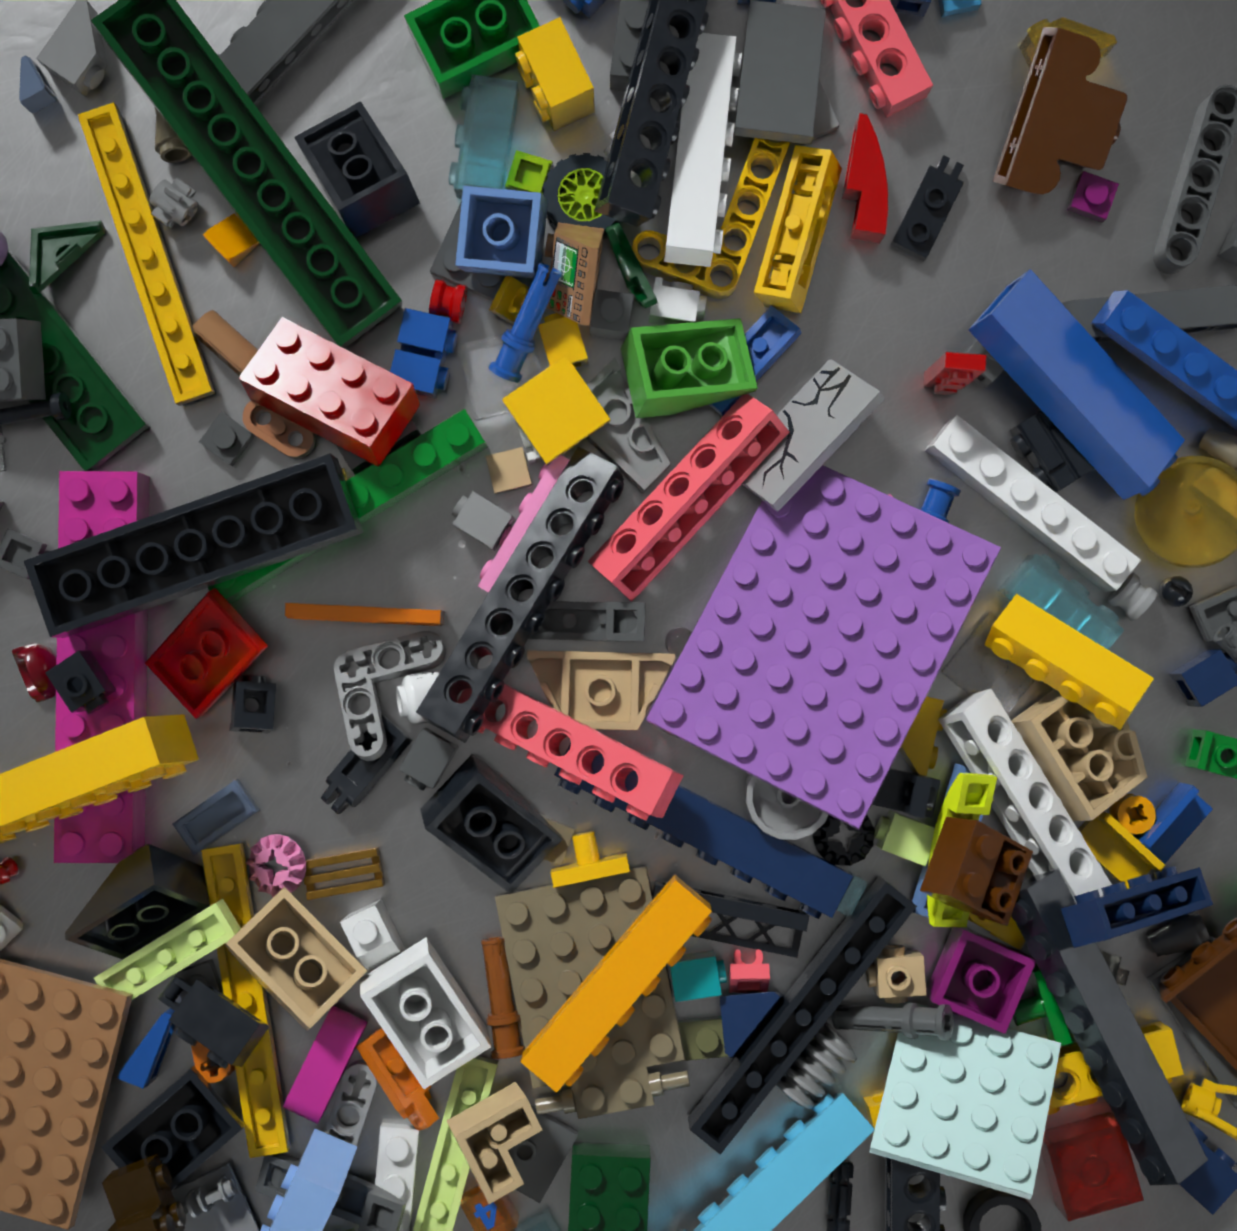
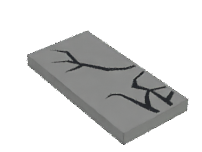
M829 359L777 414V417L788 429L789 434L749 475L742 485L778 512L885 400L884 396L878 389L832 359Z

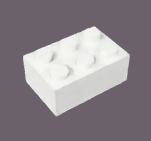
M427 937L360 978V997L423 1089H426L491 1048L488 1028Z

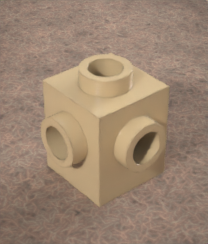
M886 945L866 970L867 986L873 987L874 992L879 998H884V1002L891 1004L908 1002V997L926 996L924 956L918 950H905L904 945ZM898 971L895 976L891 977L894 972Z

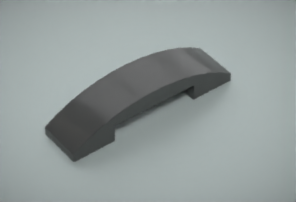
M551 601L544 612L545 619L540 630L534 635L531 634L529 639L645 642L646 603ZM513 622L502 624L498 629V635L509 633L513 627Z
M284 1154L264 1156L255 1191L274 1199L277 1194L284 1197L286 1189L281 1188L290 1164L298 1166L301 1158ZM348 1173L331 1214L358 1224V1231H399L406 1203L388 1191Z

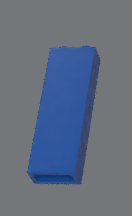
M1031 269L1007 285L968 329L1123 500L1138 493L1144 496L1151 492L1160 483L1158 478L1160 473L1177 460L1178 456L1175 453L1184 443L1185 439Z

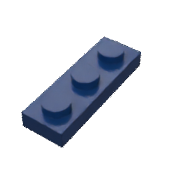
M772 305L745 333L756 382L802 334L796 324ZM741 396L709 404V406L723 416Z

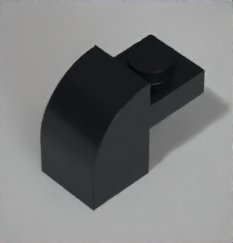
M890 768L872 805L902 811L915 817L932 818L941 780Z

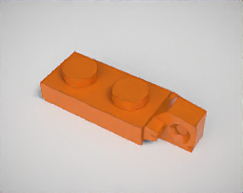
M382 1027L355 1046L390 1102L403 1119L408 1118L415 1129L419 1131L430 1127L439 1119L428 1101L431 1099L429 1092L431 1085L426 1089L422 1088Z

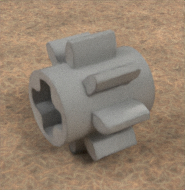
M175 178L172 184L167 180H162L154 188L149 198V203L155 207L151 215L169 228H172L175 222L180 226L186 225L198 208V202L192 199L196 191L179 178Z

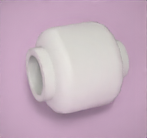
M437 671L407 675L403 679L402 685L396 687L399 714L401 717L406 716L412 724L429 723L418 715L416 711L439 675Z

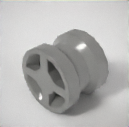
M1133 572L1130 573L1117 591L1111 592L1107 601L1112 606L1121 607L1125 611V617L1130 621H1134L1150 607L1158 593L1152 587H1144L1140 583V577Z

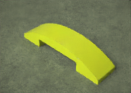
M972 773L958 774L944 799L938 815L931 843L929 863L946 817L979 821L980 815H990L997 781L996 776ZM927 895L930 925L933 927L967 928L968 912L948 906Z

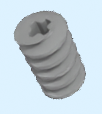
M827 1022L824 1025L828 1034L824 1035L817 1032L814 1036L818 1043L817 1046L808 1044L804 1049L807 1056L805 1058L798 1056L794 1061L797 1067L795 1069L789 1068L784 1074L786 1079L784 1081L780 1079L776 1084L789 1099L797 1105L808 1109L815 1105L810 1093L821 1098L825 1094L821 1082L833 1086L836 1082L831 1070L843 1075L846 1072V1068L842 1059L851 1063L857 1060L851 1045Z

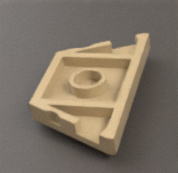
M527 650V658L550 706L593 729L638 730L675 661V654Z

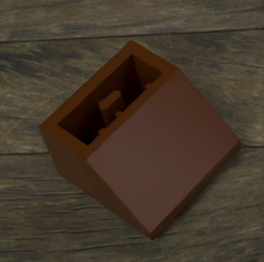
M946 817L920 891L948 906L1008 926L1033 851L978 820Z

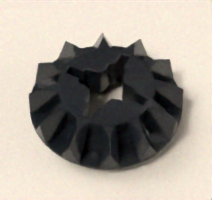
M828 815L825 823L813 833V841L818 853L828 862L840 866H851L864 860L874 846L875 829L868 815H866L859 830L843 822L849 831L860 832L855 837L849 838L848 851H846L840 840H828V837H833L834 834L840 832L839 826H841L840 820Z

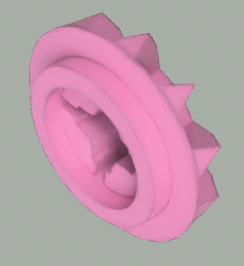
M280 834L269 835L261 838L250 848V858L245 864L250 869L249 880L256 883L259 887L258 892H266L274 897L284 887L291 893L301 885L306 873V859L302 849L293 839ZM274 857H276V863L288 867L276 872L275 876L273 869L264 865V863L274 860Z

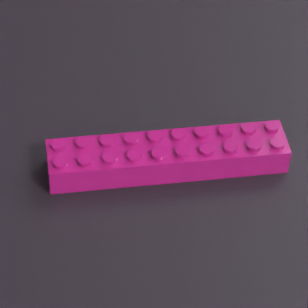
M59 471L58 548L149 517L150 476L132 471ZM148 609L66 638H57L56 665L79 650L91 651L116 691L106 697L109 701L107 705L88 715L86 711L71 713L56 690L55 752L147 716V665L145 662L147 661ZM146 788L128 793L127 790L117 793L118 798L116 800L94 806L92 803L83 807L84 812L68 818H54V863H119L138 848L145 846Z

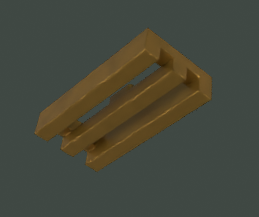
M378 847L306 860V873L303 881L307 889V900L383 887L385 883ZM365 858L372 859V865L313 875L312 868ZM369 873H374L375 879L321 889H316L315 883Z

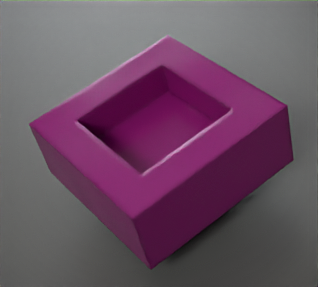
M1083 171L1078 177L1067 210L1103 223L1107 219L1119 183Z

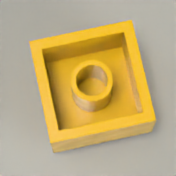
M560 17L517 37L519 52L515 53L519 65L517 70L526 89L531 86L533 87L531 88L535 98L533 103L542 123L549 121L553 131H556L595 113L594 87Z

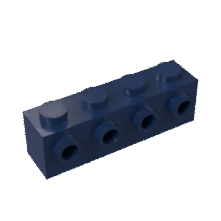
M1176 866L1163 869L1161 872H1153L1155 880H1152L1151 874L1127 880L1130 888H1126L1124 881L1101 888L1103 893L1101 897L1098 889L1074 896L1077 904L1061 909L1073 947L1076 948L1109 940L1212 906L1213 903L1200 867L1178 873Z

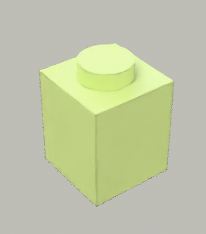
M889 810L887 817L881 816L874 832V838L878 839L876 846L881 850L926 866L930 856L935 827Z

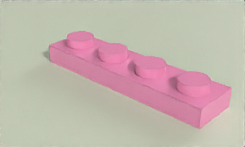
M561 455L549 464L543 465L538 477L540 481L534 492L528 493L519 507V513L521 514L514 526H509L501 536L499 542L501 548L495 558L488 560L480 573L481 581L478 587L489 593L570 461L569 459Z

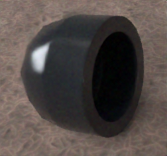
M1181 576L1168 577L1159 586L1161 601L1170 607H1180L1187 604L1193 595L1192 584ZM1171 584L1185 591V596L1169 589Z

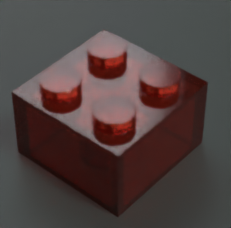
M1110 1112L1045 1130L1041 1154L1056 1207L1068 1222L1144 1201L1128 1142L1123 1136L1116 1118Z

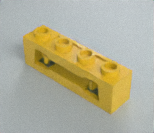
M799 145L794 147L754 289V294L765 307L770 308L772 305L779 310L802 313L842 170L832 150ZM771 267H773L772 275L769 279L768 277L770 274Z

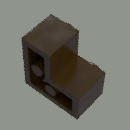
M158 1154L113 1170L102 1182L116 1220L108 1231H184V1225L186 1224L184 1208L179 1201L175 1202L170 1188L172 1186L171 1173L166 1164H161Z

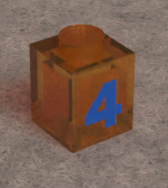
M479 1185L463 1193L460 1206L474 1231H515L514 1229L518 1225L519 1213L508 1194L488 1204Z

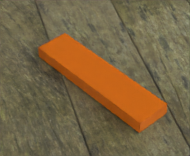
M285 603V616L288 619L442 626L444 625L445 611Z

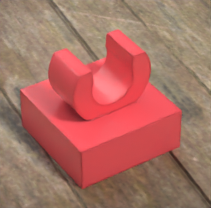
M735 950L733 964H730L729 993L768 992L770 969L769 964H762L763 953L761 950L755 951V962L752 964L742 962L741 951Z

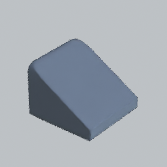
M25 55L21 58L19 100L29 112L36 113L56 102L57 97L41 68L30 57Z

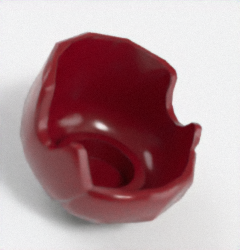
M31 643L13 649L12 654L30 697L35 699L36 702L53 698L56 695V689L45 673L56 666L57 655L53 650L40 643Z

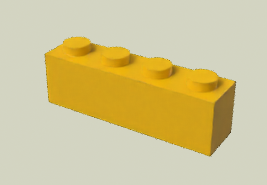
M1017 593L992 625L984 644L998 657L1013 662L1024 669L1031 678L1043 681L1059 691L1066 700L1078 703L1094 713L1095 717L1101 722L1111 724L1121 730L1154 680L1147 673Z

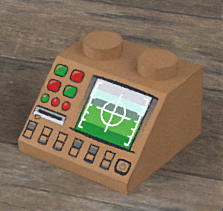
M558 222L555 233H548L545 257L552 258L551 270L552 267L562 272V276L559 278L546 308L581 325L589 326L591 321L594 294L598 285L604 236L603 228ZM550 272L547 273L544 282L547 281Z

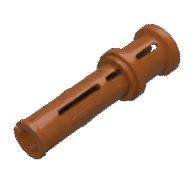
M503 937L481 940L491 1013L488 1014L486 1021L487 1025L491 1026L494 1044V1049L491 1051L492 1059L517 1057L522 1055L525 1047L520 1042L518 1022L521 1018L518 1015L517 1009H514L510 972Z

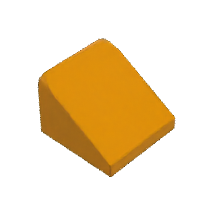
M235 213L209 228L203 234L233 267L238 265L259 245Z

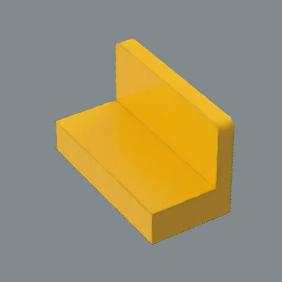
M1102 812L1093 820L1085 821L1078 828L1096 860L1119 883L1124 881L1126 888H1130L1127 880L1146 875L1151 869L1161 872L1166 867L1162 861L1107 812Z

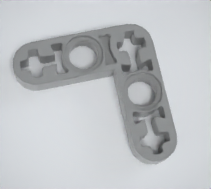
M421 631L347 650L336 658L334 674L348 742L351 750L360 759L365 761L378 759L387 747V738L375 683L439 666L445 658L446 648L436 633ZM426 642H430L432 647H437L431 650V657L425 658L422 653L412 654L413 663H409L408 655L404 650V647L409 646L412 653L422 651L424 648L423 644ZM394 650L400 654V661L396 667L392 669L381 667L380 659L385 652ZM368 656H371V662L376 669V672L372 673L368 666L356 670L357 676L352 678L347 672H344L349 669V663L355 661L358 666L369 665ZM358 696H366L370 699L369 710L362 715H355L350 710L351 702ZM354 724H367L370 735L373 738H377V741L371 744L372 749L367 751L362 745H359L365 739L364 732L360 725L354 727Z

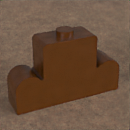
M1043 27L993 182L1043 195L1051 192L1060 180L1061 171L1059 164H1057L1058 160L1085 168L1103 169L1111 145L1119 137L1121 130L1119 122L1128 97L1124 92L1086 80V76L1091 75L1100 63L1101 53L1096 41L1062 28Z

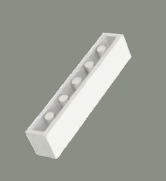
M701 33L698 36L696 48L699 49V56L694 68L689 71L686 84L690 86V91L681 109L664 262L711 267L713 253H721L723 230L716 229L717 217L724 218L727 194L720 193L721 181L728 182L731 158L724 157L725 146L732 147L735 124L727 122L728 111H736L738 88L731 87L732 76L739 77L742 53L735 52L736 36Z
M958 415L951 418L925 449L929 455L1103 592L1117 591L1141 561L1136 555Z

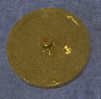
M1205 456L1177 458L1169 468L1160 473L1158 476L1160 483L1151 492L1144 496L1138 493L1135 502V521L1138 533L1145 546L1161 560L1183 568H1202L1225 560L1237 550V472L1224 462Z

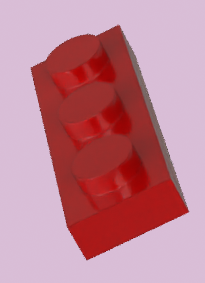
M945 352L925 371L924 387L934 388L935 394H957V389L962 390L985 372L986 355Z

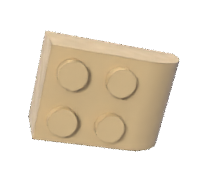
M285 887L226 943V947L239 963L306 1031L367 972L351 953Z

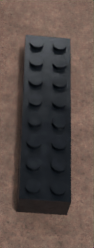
M329 453L24 560V564L49 636L66 638L364 532L338 458Z

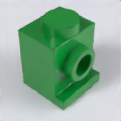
M1194 729L1185 766L1237 779V739L1207 730ZM1224 749H1228L1224 763L1221 760V753Z

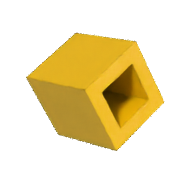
M558 313L544 317L545 323L539 324L538 329L549 366L565 355L575 368L588 365V356L578 323Z

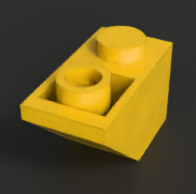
M926 697L899 750L913 773L927 776L928 769H934L936 765L938 747L934 746L937 731L942 732L943 730L938 719L947 712V709L942 708L944 700Z

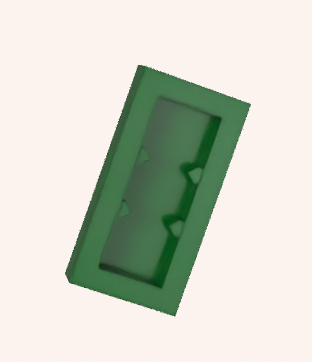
M1035 963L1029 977L1034 996L1021 999L1012 1018L1016 1026L1042 1019L1049 1040L1060 1042L1061 1046L1071 1044L1072 1040L1064 1016L1053 994L1047 988L1046 981L1037 963Z

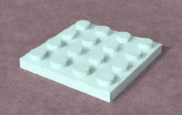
M953 1014V1033L948 1041H942L938 1036L919 1035L916 1039H909L903 1033H898L869 1153L1031 1200L1061 1043L1012 1029H1007L1006 1034L957 1014Z

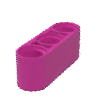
M334 1005L331 1007L286 1098L283 1108L319 1124L356 1049L355 1046L358 1045L367 1026V1021Z

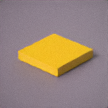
M566 355L502 399V402L546 465L611 421Z

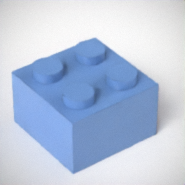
M463 186L455 265L464 272L534 278L538 264L542 263L548 200L542 193Z

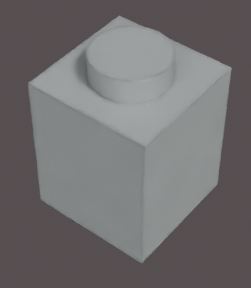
M472 491L469 498L463 495L452 512V516L456 517L453 522L455 527L494 551L498 547L504 531L515 519L513 515Z

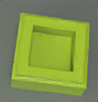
M516 150L505 189L543 194V184L547 181V174L553 167V161Z

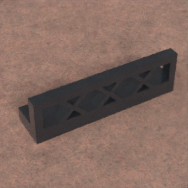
M655 880L652 894L653 899L667 882ZM692 888L711 904L712 913H717L722 921L710 930H705L698 938L798 958L803 931L807 932L810 917L804 911ZM737 918L755 921L759 930L747 938L739 937L735 934L729 923ZM774 926L794 929L791 946L774 944L767 931ZM723 927H726L730 934L720 933L717 931H719ZM763 934L768 942L755 939Z

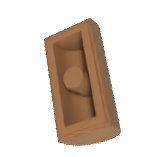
M214 310L205 313L192 326L197 339L239 377L258 352L254 345Z

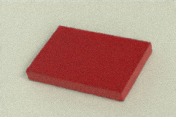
M214 588L205 594L149 657L145 664L191 715L198 719L213 706L268 645L220 592Z

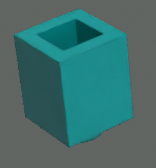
M714 950L684 954L673 967L670 966L675 1002L722 995L720 984L727 983L724 960H716Z

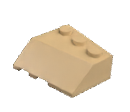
M1055 689L1011 720L1073 821L1095 819L1148 777L1136 733L1130 730L1128 720L1119 730L1111 724L1101 722L1095 717L1094 713L1078 703L1066 700Z

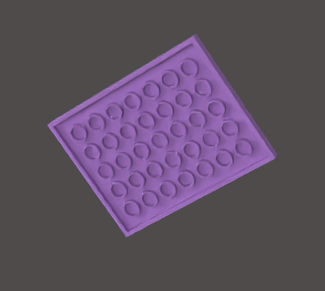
M822 465L778 512L762 500L646 720L648 723L859 830L1001 547Z

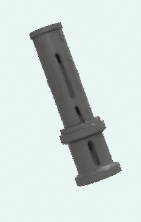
M912 1002L904 1005L903 1008L839 1004L832 1013V1023L836 1030L903 1033L909 1039H916L919 1035L938 1036L940 1040L948 1041L952 1036L954 1027L952 1008L948 1004H941L938 1008L919 1007L917 1003Z

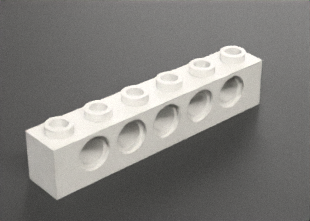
M991 688L964 697L938 720L972 774H987L997 777L991 806L1011 839L1033 851L1028 866L1034 876L1059 869L1075 902L1074 896L1097 889L1101 897L1103 895L1101 888L1112 885L1088 847L1081 832L1069 816L1061 799L1045 777L1042 768L1037 764L1026 746L1021 734L1010 720L1000 700Z

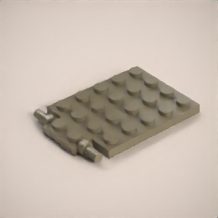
M647 866L632 868L627 873L553 888V884L495 896L502 937L505 941L504 947L516 1008L521 1018L519 1023L525 1049L653 900ZM667 964L657 975L661 980L656 988L647 997L641 994L632 1004L635 1011L622 1027L615 1024L606 1036L610 1039L604 1049L596 1057L590 1054L581 1064L584 1070L571 1086L572 1088L561 1090L560 1095L535 1099L538 1115L564 1110L565 1114L577 1112L578 1119L652 1106L655 1105L654 1097L665 1095L664 1091L690 1086L688 1071L661 1075V1072L649 1073L648 1069L649 1066L685 1060ZM529 1070L533 1089L548 1086Z

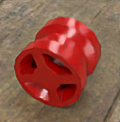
M437 279L431 293L429 313L449 317L452 322L460 324L466 306L468 287L462 284L456 287L448 286L444 280Z

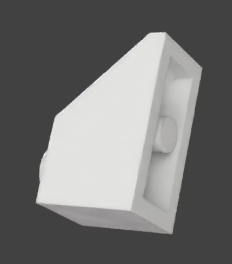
M382 899L348 914L340 921L357 959L368 973L406 950Z

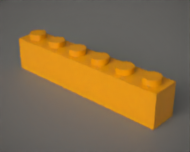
M674 874L526 1047L520 1062L556 1093L564 1084L568 1087L572 1086L584 1070L581 1066L584 1060L590 1054L596 1057L607 1045L610 1039L606 1036L615 1024L622 1027L634 1013L635 1008L632 1004L641 994L647 997L656 988L661 980L657 976L666 964L673 967L684 955L686 948L683 945L692 934L696 937L700 936L712 921V918L708 916L712 912L711 904Z

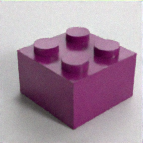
M953 927L926 988V996L937 1005L948 1004L953 1012L1006 1034L1036 961L1019 950L973 930Z

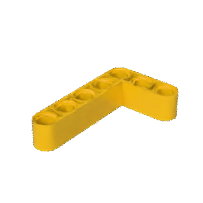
M754 139L720 229L723 230L721 253H713L711 267L695 266L693 271L681 273L676 269L674 263L664 262L667 235L657 231L646 230L635 237L632 245V250L643 272L654 277H661L668 282L690 284L693 286L692 290L700 291V294L713 299L721 300L731 296L740 279L790 142L781 141L773 143L768 139ZM756 165H764L770 170L771 175L764 179L757 178L753 175L751 168ZM750 200L755 203L758 211L751 215L744 214L739 210L738 203ZM732 235L738 236L743 240L744 247L737 251L730 250L725 245L724 239ZM651 244L656 246L660 253L656 258L648 260L641 257L638 251L643 245ZM716 271H724L730 276L731 283L720 287L712 282L710 276Z

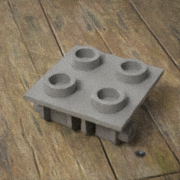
M230 1163L172 1190L175 1202L179 1201L185 1211L186 1224L184 1225V1231H260Z

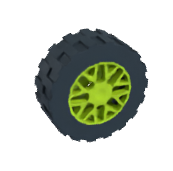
M583 153V155L572 154L565 160L561 159L556 163V167L549 171L547 181L544 182L542 189L544 197L548 200L547 218L553 230L556 229L558 222L603 228L604 240L607 238L606 227L621 222L595 212L607 164L604 157L599 155L592 156L590 153Z

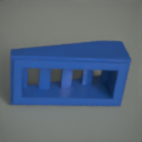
M170 1008L159 1017L119 1071L117 1076L119 1080L142 1089L156 1080L176 1026L168 1021L175 1012Z

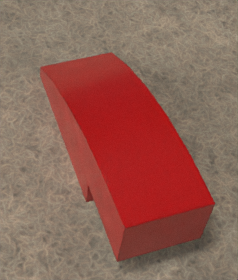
M859 113L854 124L842 199L856 201L850 239L880 244L886 235L888 217V183L885 164L877 135L868 115Z

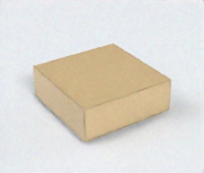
M523 447L485 456L495 494L532 485Z

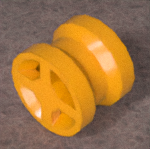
M1131 793L1124 795L1109 808V814L1132 834H1143L1150 830L1156 819V811L1152 802L1145 797Z

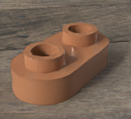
M252 400L245 406L243 410V423L252 434L290 458L299 459L311 453L316 442L315 433ZM265 412L270 413V422L267 425H260L259 416ZM296 433L302 434V443L298 446H292L290 443L292 435Z

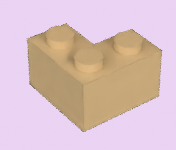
M514 1082L447 1120L488 1204L524 1185L508 1150L542 1131L541 1125L526 1095L518 1084Z

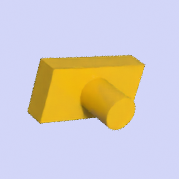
M589 831L572 836L577 863L554 867L550 873L553 888L627 873L630 872L627 852L600 858L595 832Z

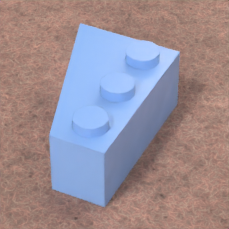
M314 1129L298 1166L290 1164L281 1184V1188L286 1189L284 1197L277 1194L268 1212L267 1218L273 1220L271 1226L263 1224L260 1231H323L341 1193L357 1146Z

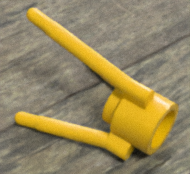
M1205 1078L1201 1086L1191 1083L1181 1103L1183 1112L1207 1122L1237 1140V1128L1217 1117L1221 1109L1222 1099L1216 1097V1093L1237 1096V1086L1217 1084Z

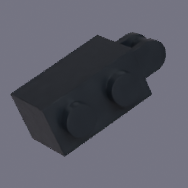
M174 974L158 997L162 1003L175 1011L168 1020L178 1027L175 1034L192 1046H195L197 1042L204 1045L210 1050L206 1056L225 1069L229 1064L242 1067L270 1027L219 990L200 980H196L192 986ZM184 989L188 993L179 1004L176 1002V999Z

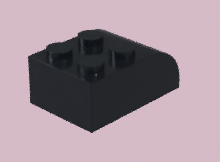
M193 1066L117 1131L101 1148L118 1168L158 1154L161 1164H166L171 1173L172 1186L170 1188L172 1191L240 1132L245 1124Z

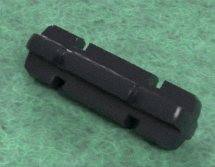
M844 1160L830 1173V1177L833 1178V1182H829L828 1214L831 1215V1219H827L826 1231H850V1220L847 1219V1215H851L853 1184L849 1182V1178H853L854 1165L849 1160Z

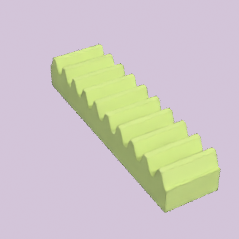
M221 899L94 977L97 985L133 994V1000L227 943L241 927L224 899Z

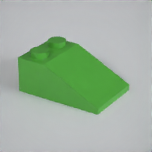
M741 318L633 327L620 348L636 418L674 415L756 392L758 389Z

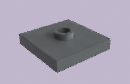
M531 1105L542 1131L512 1147L508 1152L524 1185L515 1190L540 1203L574 1144L578 1131L548 1114L538 1115L536 1108Z

